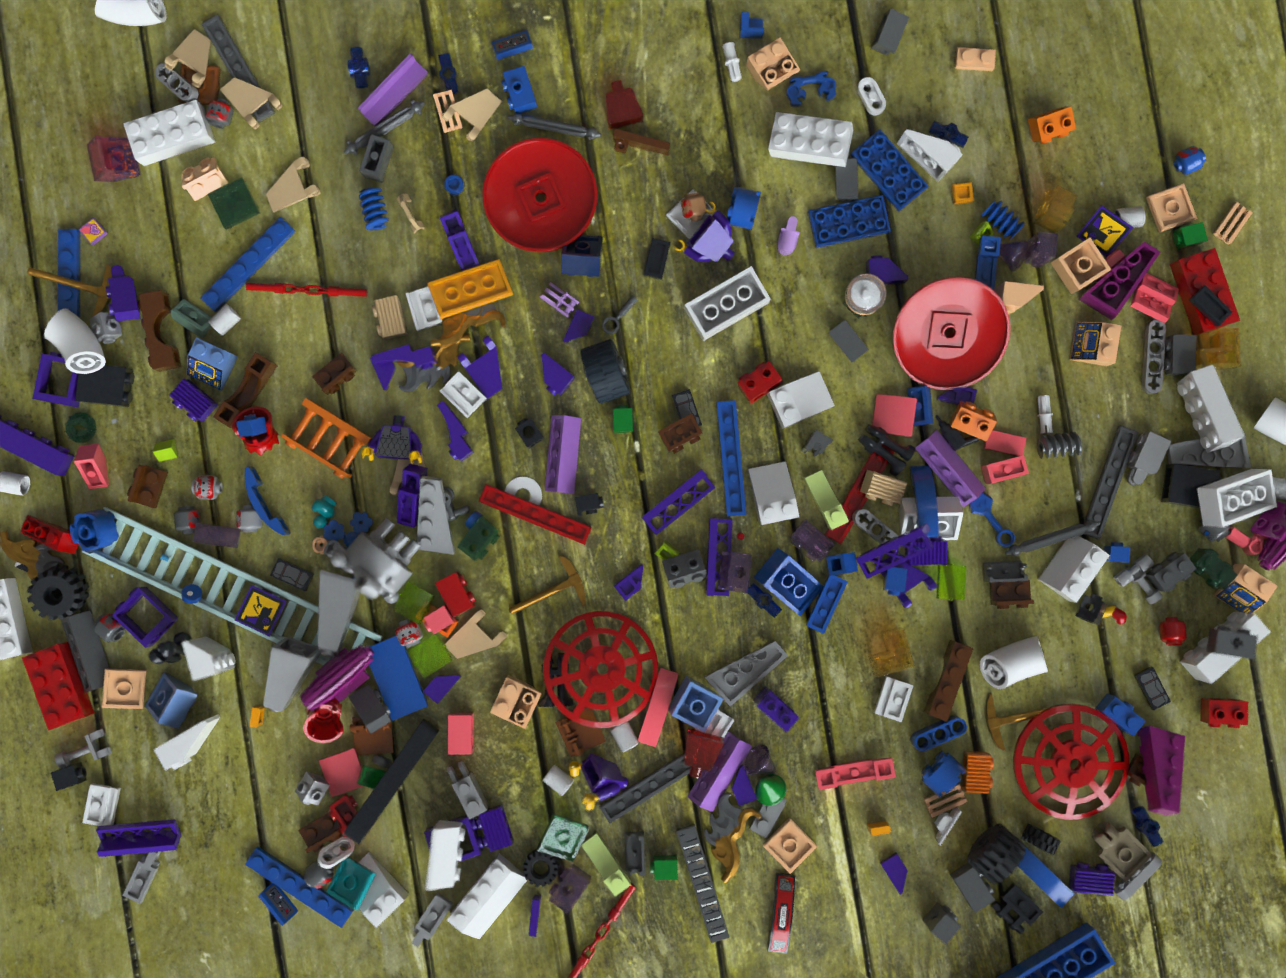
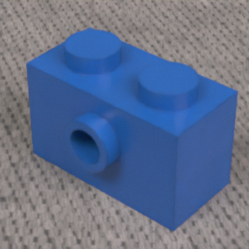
M525 66L503 72L504 80H501L504 91H509L510 97L507 98L510 110L514 109L515 113H523L536 109V100Z
M1106 694L1095 708L1111 719L1124 733L1134 736L1146 722L1133 711L1134 707L1126 701L1122 702L1116 696Z

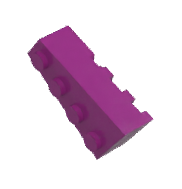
M1143 242L1079 300L1110 320H1113L1161 251Z
M1152 726L1140 728L1137 735L1141 741L1139 749L1140 754L1143 755L1144 766H1142V770L1147 782L1145 784L1148 811L1165 816L1179 814L1185 736Z

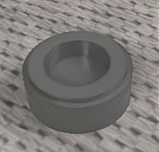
M378 754L373 756L372 762L379 766L389 768L392 764V760Z

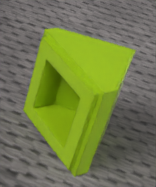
M985 221L977 226L969 238L979 246L981 236H992L994 232L989 222Z
M175 439L155 443L153 453L159 462L179 458Z
M666 540L655 552L662 560L676 557L680 553Z

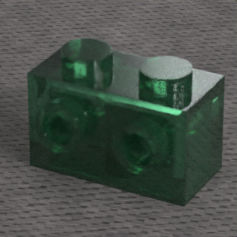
M481 516L457 547L474 561H478V559L483 560L489 552L486 549L490 544L495 545L501 537L499 535L501 530ZM486 529L489 531L487 536L484 533ZM474 544L477 546L475 551L473 550Z
M1198 548L1189 558L1196 567L1193 572L1205 579L1211 588L1226 589L1237 576L1233 571L1234 568L1229 563L1219 559V554L1213 549Z

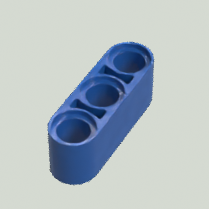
M949 716L947 722L940 720L914 732L911 735L910 741L917 750L922 752L928 751L963 735L967 730V724L958 716ZM955 721L960 722V727L957 730L952 728ZM942 729V735L939 738H935V731ZM924 737V738H925L924 744L921 745V746H918V745H917V740H918V738Z

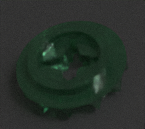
M75 413L69 416L68 421L65 423L66 430L64 432L67 433L69 439L77 443H85L91 440L96 433V422L87 413ZM81 423V426L87 429L80 430L78 433V429L74 425H80Z

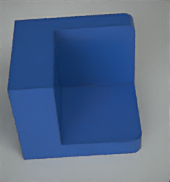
M742 12L740 38L762 39L764 34L763 19L749 18V12Z

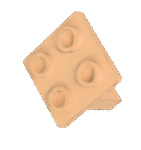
M209 157L200 161V165L194 168L192 166L188 167L182 172V188L184 190L187 189L194 201L228 184V180L217 165L215 157L211 159Z

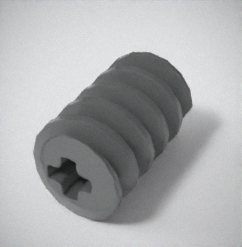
M1065 432L1062 435L1060 433L1055 435L1048 434L1047 436L1040 435L1038 437L1037 451L1041 459L1043 458V453H1045L1046 458H1050L1051 453H1053L1054 458H1057L1059 452L1062 457H1065L1066 451H1068L1069 456H1073L1074 450L1077 455H1081V440L1076 432Z

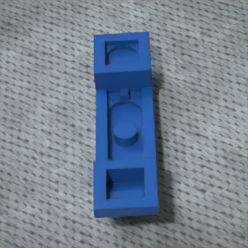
M981 236L976 261L975 280L984 283L995 292L997 257L1000 256L1001 237Z
M250 466L246 467V489L257 514L275 532L281 535L291 534L282 517L273 518L257 487L261 486L263 482L256 469Z
M910 466L911 484L914 486L917 509V527L928 523L931 529L927 532L928 537H938L937 498L930 466Z
M1025 848V854L1018 867L1062 908L1073 897L1074 893L1032 852Z

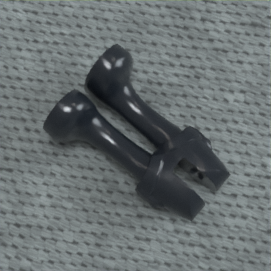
M868 424L865 431L874 437V440L861 434L858 438L859 442L867 452L871 454L874 452L888 461L891 465L890 474L896 477L907 465L903 460L909 461L914 455L916 448L912 445L902 446L886 435L887 432L881 427ZM882 444L886 445L887 447L891 448L896 453H898L903 460L895 457L893 454L887 451L884 447H882Z
M185 632L177 633L173 641L158 644L156 649L151 650L148 657L155 664L179 662L182 659L180 654L185 655L182 642L192 639Z
M558 653V667H553V654L551 655L550 679L554 678V676H562L561 665L564 653ZM557 685L559 701L565 707L574 706V700L568 697L565 685ZM545 687L544 696L539 699L538 707H555Z

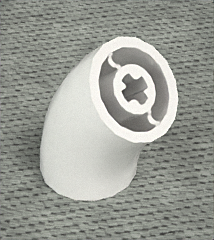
M97 0L95 5V15L97 17L121 25H155L165 22L167 19L166 9L162 0Z
M65 308L58 311L47 324L44 336L45 339L50 341L60 351L65 360L66 367L72 372L81 374L93 373L104 367L106 361L103 350L93 331L70 310Z
M1275 397L1254 429L1285 446L1286 402Z
M1038 636L1001 647L983 656L980 661V670L984 679L997 689H1004L1020 680L1048 672Z

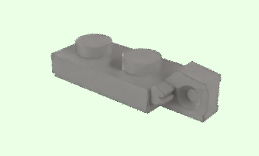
M783 798L780 803L774 806L762 804L758 810L761 813V818L754 817L749 829L767 839L787 799Z
M150 852L138 861L123 893L124 897L139 904L143 902L159 868L160 862L157 859L161 852Z
M438 892L436 893L415 926L414 932L417 935L412 942L413 945L419 947L424 938L429 940L453 905V902Z

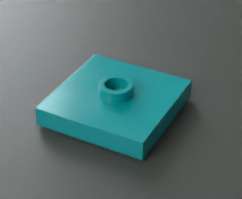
M348 857L341 861L326 892L350 908L358 910L376 873Z

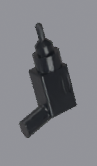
M938 415L935 416L939 421V430L943 434L942 436L954 451L979 441L974 436L963 438L957 429L952 428L949 423L942 421Z

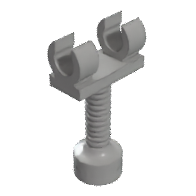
M103 729L85 735L87 746L70 753L62 751L56 754L55 762L57 766L61 769L69 766L71 760L89 752L92 753L94 761L111 754L110 746L99 750L95 740L105 736Z

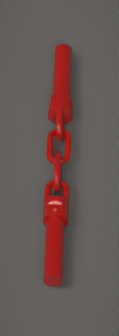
M246 283V290L268 291L278 294L302 292L308 295L328 294V296L336 297L339 295L368 296L367 289L340 288L339 286L322 288L318 285L301 287L285 283ZM286 287H292L291 291H286ZM310 288H318L317 292H309Z
M631 883L626 888L616 905L607 914L609 920L599 926L595 933V941L592 945L585 947L576 961L577 964L567 978H577L581 970L586 967L595 953V945L599 940H603L610 931L609 924L612 920L616 921L621 910L636 889L635 885ZM604 926V928H607V930L601 937V934L598 935V933ZM588 949L592 951L590 956L585 954Z

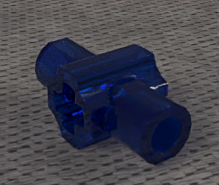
M353 47L350 49L351 60H348L347 63L350 77L354 78L356 88H367V76H370L367 57L364 58L361 47Z
M450 53L438 55L441 65L439 74L440 78L445 82L446 91L452 90L453 94L459 93L456 81L458 73L453 68ZM447 70L453 72L450 79L444 76V74H447Z
M933 121L929 129V133L937 136L939 139L949 141L951 144L961 148L965 146L969 136L960 133L957 125L953 123L943 125Z
M754 583L745 591L756 601L755 604L760 609L764 608L771 616L776 617L782 610L772 600V596L768 592H763ZM761 596H767L766 600L768 603L766 605L759 604L761 602V600L759 599Z
M1144 806L1133 809L1132 812L1137 819L1135 826L1138 831L1146 835L1151 846L1161 845L1163 839L1158 832L1160 829L1159 823L1150 818Z

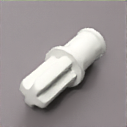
M728 42L722 46L726 58L725 65L728 67L730 80L737 82L742 78L738 64L740 60L737 58L734 42Z
M1049 395L1038 396L1039 415L1037 417L1040 419V434L1046 433V425L1047 433H1052L1051 415L1053 413H1051Z

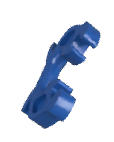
M827 71L807 77H792L789 83L794 84L790 85L786 92L790 106L799 107L801 105V101L798 99L802 98L804 101L806 98V92L801 87L812 83L821 85L818 88L819 97L822 94H827L826 101L834 99L836 96L835 80L826 77Z

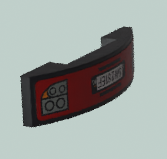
M776 873L768 951L787 953L794 910L795 875Z

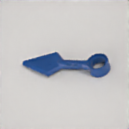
M982 492L977 499L970 503L971 512L984 515L997 533L995 538L999 546H1011L1015 541L1014 533L1010 530H1004L991 512L993 498ZM1003 533H1007L1010 536V541L1007 544L1002 543L1000 540Z

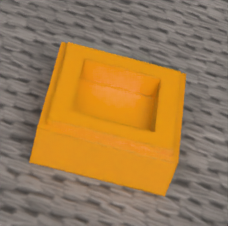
M972 182L953 184L951 186L953 205L972 203L974 201Z
M263 705L252 707L249 727L256 728L263 724L265 711Z
M887 821L867 824L868 831L872 836L891 832Z

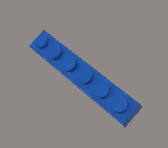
M279 217L201 299L214 312H217L296 231Z
M58 229V275L80 282V231L78 229ZM58 283V311L66 308L80 318V289Z
M736 400L717 402L727 517L746 515Z
M260 847L255 848L245 863L246 866L340 928L344 926L354 909L328 894L324 889L309 887L304 880V876Z

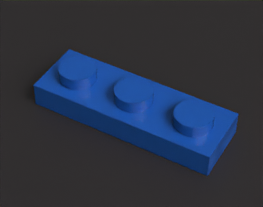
M828 575L806 626L820 633H825L848 581L835 575Z

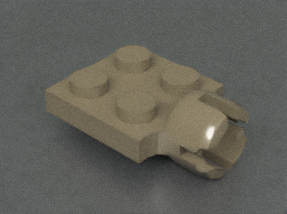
M1102 822L1098 827L1104 833L1100 834L1096 829L1092 832V838L1100 845V849L1096 854L1126 883L1153 855L1124 826L1116 830L1110 823Z

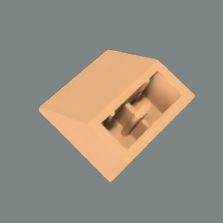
M781 37L748 56L746 63L755 81L766 90L771 89L800 71Z
M508 675L490 713L526 729L542 693L528 683Z

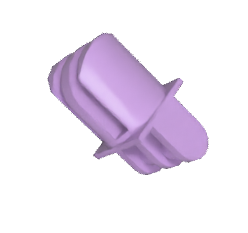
M794 216L788 219L786 227L781 228L779 232L777 246L778 251L782 255L791 254L797 245L800 232L796 231L797 218Z
M550 282L548 285L562 296L560 297L550 289L545 288L544 292L557 301V303L543 294L540 295V298L554 307L557 312L568 318L570 311H574L573 307L576 304L578 305L579 302ZM567 298L571 300L569 304L565 302ZM562 305L566 306L564 311L560 309Z

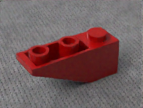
M31 515L26 516L20 533L55 551L76 553L79 544H74L70 530Z

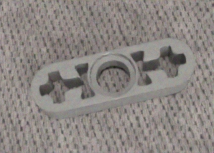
M165 63L157 66L155 70L156 78L176 96L185 102L197 100L199 95L197 88L175 69L168 70L165 68ZM179 79V85L174 88L175 81Z
M857 509L852 515L853 522L880 545L888 541L882 538L884 535L889 538L898 537L895 532L868 510ZM859 514H865L864 518L871 522L869 524L864 521L859 522ZM875 524H879L881 527V532L878 535L872 533V527Z
M1151 853L1153 856L1126 883L1121 880L1117 884L1114 892L1122 900L1130 898L1161 866L1162 860L1155 853Z

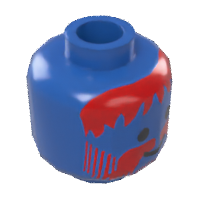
M1191 146L1179 151L1173 164L1176 171L1188 175L1200 170L1206 161V157L1201 148Z

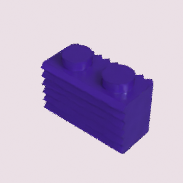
M185 378L169 395L174 399L172 403L180 409L184 408L187 410L188 413L186 415L194 421L204 422L218 405L191 380Z
M942 536L930 537L934 548L905 561V563L908 565L947 564V541L942 539ZM919 537L915 540L914 546L924 548L926 544L922 537ZM905 547V556L908 555L910 548Z
M503 804L489 808L487 811L479 814L477 824L479 829L483 828L485 836L482 838L485 848L489 847V851L493 852L513 844L514 839Z
M1077 862V865L1071 864L1069 888L1077 893L1113 896L1115 872L1108 865L1096 864V867L1089 866L1088 863Z

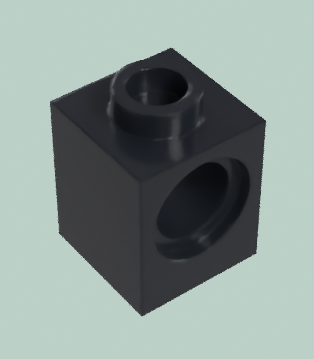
M524 418L517 423L518 426L515 429L528 449L545 439L532 418ZM527 427L534 429V434L531 437L524 435V430Z
M81 762L51 772L56 791L87 780V772Z

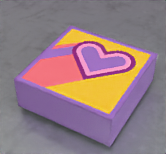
M92 218L79 229L93 246L108 234L95 218Z

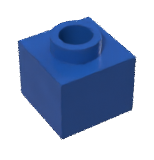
M256 414L244 416V420L236 421L239 437L254 436L267 432L265 417H256Z
M1111 542V546H1104V551L1110 555L1106 561L1130 563V547H1123V543Z

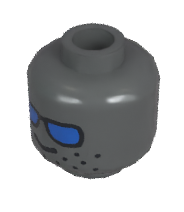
M1202 519L1199 521L1202 524L1199 527V531L1211 542L1215 540L1219 542L1230 533L1228 530L1230 525L1225 527L1203 526Z

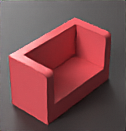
M1024 455L981 466L985 484H993L1029 474Z
M450 713L448 715V755L472 754L474 752V713Z

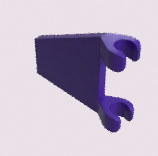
M486 336L483 338V342L490 350L473 363H470L463 353L458 356V359L483 395L489 399L503 388L497 348L491 338Z
M889 556L883 562L891 563L893 556ZM905 562L894 566L907 569L905 592L899 593V596H897L904 608L912 605V602L905 593L920 582L924 581L930 591L937 588V584L929 575Z

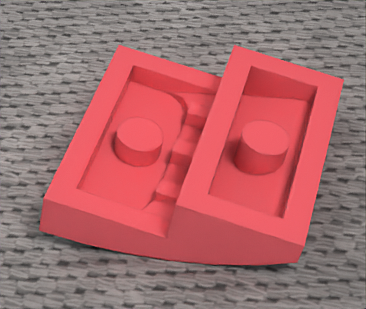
M1146 273L1136 288L1130 307L1166 323L1170 317L1171 308L1177 301L1179 289Z
M877 394L872 425L881 427L887 432V435L912 437L917 399Z
M355 747L319 760L325 780L330 785L328 789L331 797L363 787L357 784L362 765Z

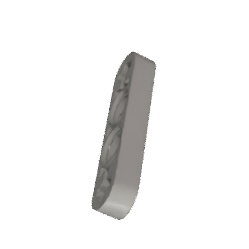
M1157 319L1150 321L1145 327L1142 389L1147 394L1159 392L1163 385L1166 325ZM1155 324L1156 327L1159 328V331H1157L1156 333L1155 330L1152 329V326H1154ZM1152 342L1157 343L1159 346V350L1156 353L1150 349ZM1151 361L1156 362L1158 365L1155 372L1149 369ZM1148 375H1157V377L1152 379L1153 376L1148 377ZM1152 382L1156 384V387L1152 388L1148 386V383Z

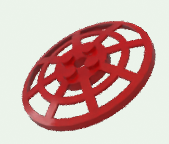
M609 611L587 612L566 622L550 640L543 661L544 684L554 705L570 720L593 728L617 726L638 715L651 699L658 678L657 654L646 632L631 619ZM592 617H611L623 621V624L619 631L609 628L595 629ZM585 620L588 631L578 635L569 645L559 640L568 628L579 621ZM630 626L636 629L643 637L650 652L639 654L634 643L625 636ZM597 634L613 635L615 639L611 646L600 645ZM590 637L592 648L585 653L575 649V646L580 641ZM622 641L629 646L634 656L623 659L622 655L617 651ZM554 647H557L565 652L561 665L562 676L550 679V659ZM571 655L580 660L579 671L568 674V661ZM652 659L653 677L649 691L639 686L642 677V662ZM600 663H604L607 666V672L603 675L597 672V666ZM632 664L637 666L634 682L624 677L626 666ZM581 679L587 687L582 697L575 692L570 683L571 681ZM620 684L630 689L624 697L615 701L612 690ZM565 685L569 694L578 702L573 712L566 709L559 701L553 686ZM594 691L605 692L607 704H595L589 702ZM634 693L644 698L634 711L619 719L616 707L627 702ZM585 707L595 710H609L611 721L594 722L579 716Z
M1061 704L1041 711L1025 725L1014 748L1013 770L1021 792L1037 809L1047 815L1060 819H1083L1103 811L1118 797L1128 777L1129 752L1122 732L1105 714L1086 705ZM1072 711L1073 723L1060 725L1050 731L1042 722L1057 713ZM1080 711L1099 717L1108 724L1107 728L1100 733L1091 726L1081 724ZM1037 727L1044 737L1039 742L1034 757L1022 756L1026 740ZM1073 730V740L1061 743L1056 737L1057 734L1063 731ZM1081 730L1092 733L1097 739L1089 746L1081 741ZM1113 732L1117 734L1123 747L1124 761L1115 762L1113 750L1107 740ZM1050 741L1055 747L1050 759L1041 758L1045 746ZM1102 745L1105 746L1109 762L1098 761L1096 751ZM1073 759H1078L1079 763L1076 768L1070 767V762ZM1021 764L1034 765L1035 777L1041 787L1032 794L1024 782ZM1040 766L1050 767L1054 778L1045 783ZM1098 770H1108L1105 780L1099 786L1094 780ZM1114 770H1123L1119 785L1114 793L1108 797L1104 790L1109 785ZM1060 783L1068 786V798L1056 794L1052 789ZM1088 784L1094 791L1085 797L1077 798L1079 787ZM1048 794L1057 801L1067 803L1065 814L1052 811L1041 805L1037 800ZM1097 796L1103 803L1087 813L1073 815L1075 804L1091 801Z

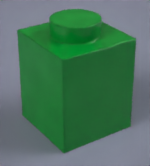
M1203 222L1184 226L1173 232V242L1178 250L1200 245L1208 241Z
M617 405V409H613L614 433L633 432L632 408H628V405Z
M677 855L654 856V862H650V874H654V880H678Z

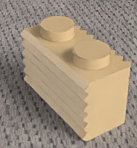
M394 295L374 300L375 306H372L375 318L378 317L379 324L376 325L379 336L388 340L408 335L400 298Z
M867 470L860 492L866 494L865 498L876 501L878 497L882 499L881 503L893 506V503L901 504L907 482Z

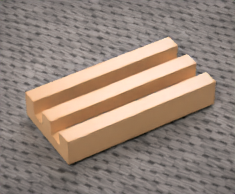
M452 90L433 94L444 133L463 128L457 112L454 113L458 124L454 126L451 118L449 120L450 127L447 128L445 120L442 119L443 112L438 97L442 96L445 110H447L449 106L445 95H449L452 104L456 103Z
M1238 202L1232 205L1213 233V235L1228 245L1233 242L1253 213L1250 210H1245L1244 206H1239L1240 203ZM1235 210H1237L1238 213L1233 218L1225 232L1221 234L1220 232L1222 231L1226 223L1229 221ZM1243 214L1244 216L1242 217V219L1240 220V222L1237 224V226L1235 227V229L1233 230V232L1231 233V235L1229 236V238H1226V237L1228 236V234L1230 233V231L1232 230V228L1234 227V225L1236 224V222L1239 220V218H1240L1241 215Z
M959 783L948 792L951 793L957 790L958 793L931 805L930 801L939 798L935 793L923 798L932 818L968 802ZM959 797L961 798V799H958V800H956V801H954V802H952V803H949V804H947V805H945V806H943V807H940V808H938V809H936V810L933 811V809L936 808V807H938V806H941V805H943V804H945V803H947V802H950V801H952V800H954V799H956V798H959Z

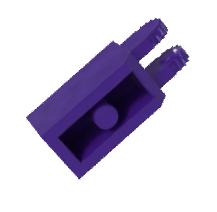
M114 265L111 268L112 278L108 279L109 286H106L107 297L112 300V303L108 304L110 314L115 315L117 322L141 319L134 281L129 276H125L121 265Z

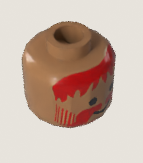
M699 192L684 195V199L681 200L684 218H690L691 222L702 220V216L707 213L704 196L699 195Z

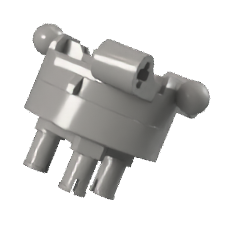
M385 518L370 535L361 532L348 548L336 540H331L324 548V554L331 558V563L334 566L341 567L345 572L353 573L355 589L370 599H374L380 594L390 604L398 601V590L413 574L407 565L411 562L412 556L421 548L420 544L411 539L400 552L399 550L409 541V538L406 535L404 536L401 531H399L390 544H387L384 541V537L395 526L388 518Z

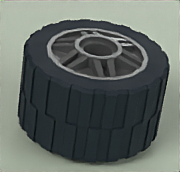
M612 339L581 349L580 354L587 381L600 404L630 394V386L626 375L627 371Z

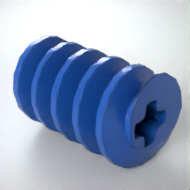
M367 188L359 192V200L362 201L361 207L364 208L362 210V214L365 216L364 222L367 223L366 229L370 231L386 228L387 225H384V223L389 221V218L383 217V215L387 214V211L381 210V208L386 206L385 203H379V201L384 199V196L378 195V193L382 192L381 188Z
M994 201L981 214V217L988 215L987 222L994 220L992 227L994 228L999 225L1000 227L997 232L1005 231L1003 237L1011 236V240L1023 228L1025 222L1017 224L1019 217L1017 216L1012 219L1014 212L1006 213L1008 206L1000 208L1003 202L995 203Z

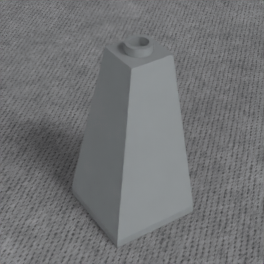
M321 570L318 648L319 652H322L321 654L326 657H333V655L338 657L361 592L354 587L355 579Z
M285 637L272 647L264 707L269 708L273 712H282L289 706L322 653L319 652L318 646Z

